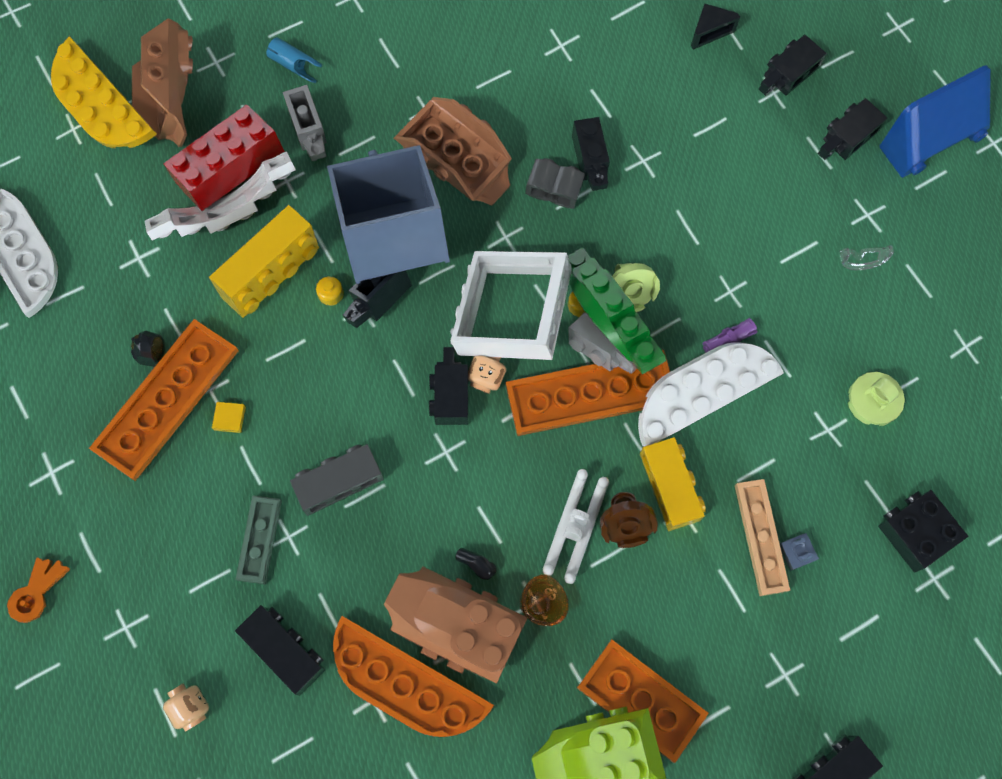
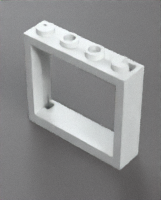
M474 251L471 265H468L467 281L462 286L461 303L456 308V322L454 328L450 331L452 335L450 341L457 354L461 356L480 355L486 357L552 360L572 271L567 253ZM487 273L551 275L536 340L471 337Z

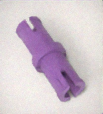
M748 318L736 326L726 327L722 330V333L702 343L703 349L707 353L727 343L741 342L755 335L757 327Z

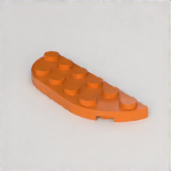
M341 616L333 641L336 666L343 682L354 694L410 728L436 737H448L464 733L478 725L492 710L494 705Z

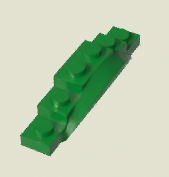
M583 247L568 255L572 267L570 276L571 289L585 313L603 335L627 360L635 364L641 374L666 361L665 354L650 336L649 328L636 313L634 304L606 268L602 269L595 258L591 259Z

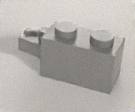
M304 85L283 92L302 151L306 150L312 161L326 157L324 145L327 143L308 86Z
M586 313L582 314L568 327L569 344L575 351L589 357L596 365L602 366L608 371L618 366L631 374L637 369L635 364L627 360L603 335Z

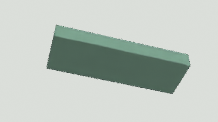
M252 496L235 580L266 585L282 503L280 499Z

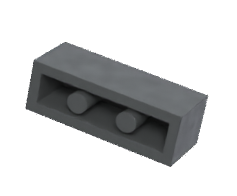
M368 444L364 446L355 445L346 451L347 454L339 458L335 456L327 458L321 462V466L313 470L304 469L298 472L294 479L290 480L298 501L307 516L384 480Z

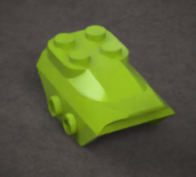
M626 706L610 710L611 717L604 718L603 712L586 716V723L553 730L548 741L531 758L536 779H666L649 709L628 712Z

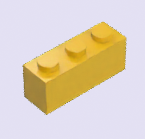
M675 437L643 447L640 457L668 532L701 521L705 516L703 512H706V507L702 497L697 496L694 486L696 481L692 471L687 470L684 463L686 455L682 445L677 444Z

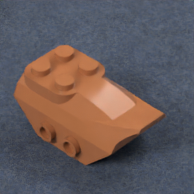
M168 18L141 37V60L132 66V106L157 133L155 137L158 140L168 139L176 143L178 147H182L187 133L181 104L185 95L188 74H191L193 69V59L189 58L193 39L192 36L188 35V30L183 29L177 22Z
M433 97L393 138L403 146V149L420 145L427 168L433 170L440 180L448 181L472 201H481L492 206L510 187L508 164L512 159L490 124L485 120L477 118L466 105L459 104L454 99Z
M423 566L419 571L413 573H400L384 603L391 616V631L422 647L420 653L433 660H436L438 656L448 660L447 666L461 674L466 669L497 683L526 623L527 617L497 603L498 598L486 591H483L481 595L472 591V585L459 578L454 582Z

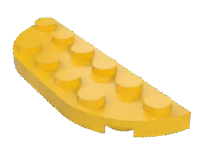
M70 36L58 47L51 68L53 91L59 101L92 138L100 144L114 149L123 146L133 148L147 142L157 134Z

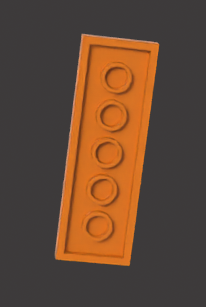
M193 319L89 449L136 481L239 352L238 348Z
M667 359L664 363L644 374H641L638 369L631 374L618 366L608 371L602 366L591 364L506 382L505 386L517 436L642 411L647 400L645 396L661 377L670 372Z

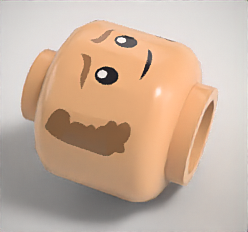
M474 356L468 370V380L471 382L469 386L490 394L491 390H498L506 372L505 365L500 363L501 357Z
M183 683L167 693L170 699L163 704V710L175 729L183 728L186 732L207 718L205 714L209 710V705L198 686L194 685L186 688Z

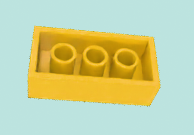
M288 205L209 276L220 297L242 318L247 314L253 313L259 307L260 302L266 296L274 294L279 288V284L286 278L292 277L305 260H310L315 256L319 246L312 225Z

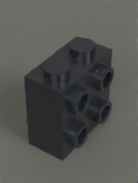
M932 490L921 494L919 491L915 492L904 500L907 506L901 510L897 506L883 515L886 521L878 526L914 573L925 569L969 537Z

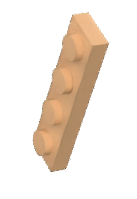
M765 480L737 483L735 490L759 596L790 591Z

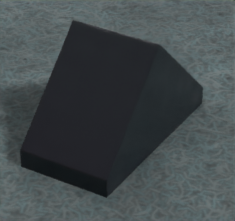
M704 4L691 48L694 50L734 33L738 26L740 15L736 12Z

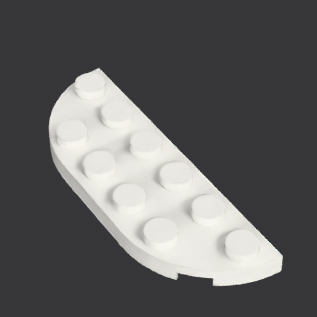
M0 189V274L23 313L30 318L43 308L53 294L58 277L57 261L53 251L25 206L14 195Z
M733 342L718 346L667 373L648 391L645 396L647 400L643 411L639 413L638 429L642 446L645 447L663 440L782 375L784 372L780 364L769 352L761 347Z

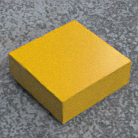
M216 402L212 429L214 431L241 433L246 409L245 405Z

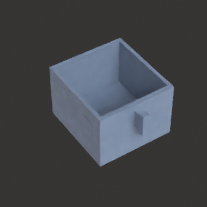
M420 145L378 154L376 150H371L368 152L369 157L327 166L341 230L356 284L361 283L360 281L439 262H450L441 208Z

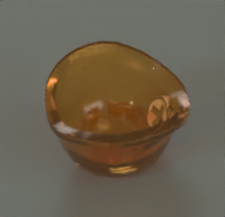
M539 575L532 578L526 584L519 601L522 614L529 621L540 626L559 624L568 613L569 604L563 587L548 575Z

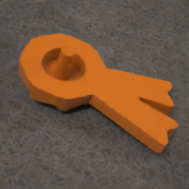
M37 557L28 586L15 590L8 600L7 608L10 617L22 623H28L40 618L46 607L44 594L70 568L63 566L60 560L56 561L52 566L53 561L49 559L43 561Z

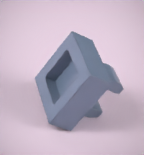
M807 533L780 543L781 552L790 571L819 559Z

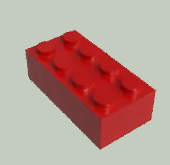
M246 104L163 164L180 189L203 211L256 173L263 161L272 159L285 151L276 132Z

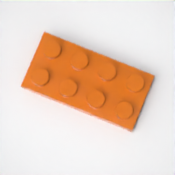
M610 640L577 687L578 690L609 714L610 710L626 706L628 712L648 708L659 752L673 763H676L709 714L613 640Z

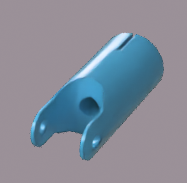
M278 37L269 43L266 51L268 58L309 82L316 83L314 78L306 74L304 65L308 61L315 66L322 67L321 63Z

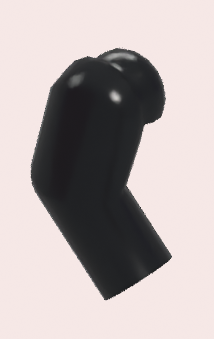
M460 548L456 553V560L468 565L480 579L489 580L495 576L497 572L496 565L493 562H489L484 556L465 548Z

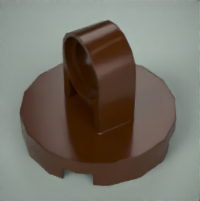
M620 492L613 496L611 507L604 511L600 518L601 535L605 542L609 544V541L615 542L620 548H631L646 543L648 541L647 536L652 532L655 534L658 527L653 508L644 502L636 501L635 496L629 492Z

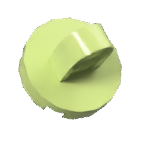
M626 263L616 265L615 273L612 277L634 304L635 311H642L645 309L644 305L651 299L654 301L657 298L660 290L658 277L652 268L645 264Z
M880 372L866 373L858 377L849 388V408L853 415L864 424L885 426L894 421L903 411L905 403L903 390L898 382L887 374Z

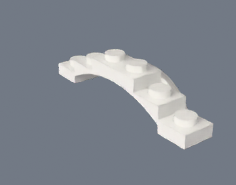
M286 151L272 159L263 161L256 173L246 183L232 193L220 198L203 211L197 206L179 209L168 208L160 214L145 220L146 232L151 240H154L158 237H167L175 229H177L181 237L187 234L192 235L200 231L205 225L210 234L215 231H223L230 224L251 217L254 212L258 211L255 201L266 199L272 195V192L276 191L273 181L287 178L296 169Z

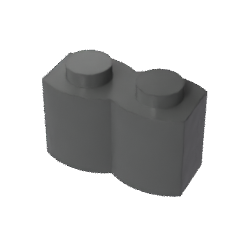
M548 158L536 159L526 185L525 194L539 200L550 201L565 208L574 209L585 174L574 166H559Z

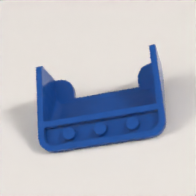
M987 65L982 66L916 100L902 111L880 144V149L902 178L911 173L917 175L927 167L924 162L928 158L966 138L977 143L988 135L987 130L990 128L991 69Z

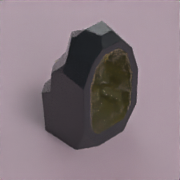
M143 331L131 338V354L140 365L155 367L163 358L165 343L160 334Z

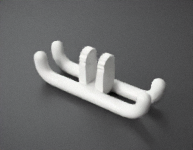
M580 469L576 474L543 567V573L546 576L552 575L565 539L568 538L576 541L564 577L568 584H573L576 580L609 485L607 477L599 478L587 513L579 509L577 510L576 508L588 477V472L585 469Z

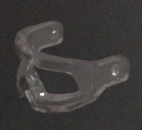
M892 245L861 249L859 254L854 249L844 248L839 250L841 263L850 270L874 268L885 263L894 254ZM879 252L878 259L872 262L862 264L848 262L850 254L860 262L866 253Z

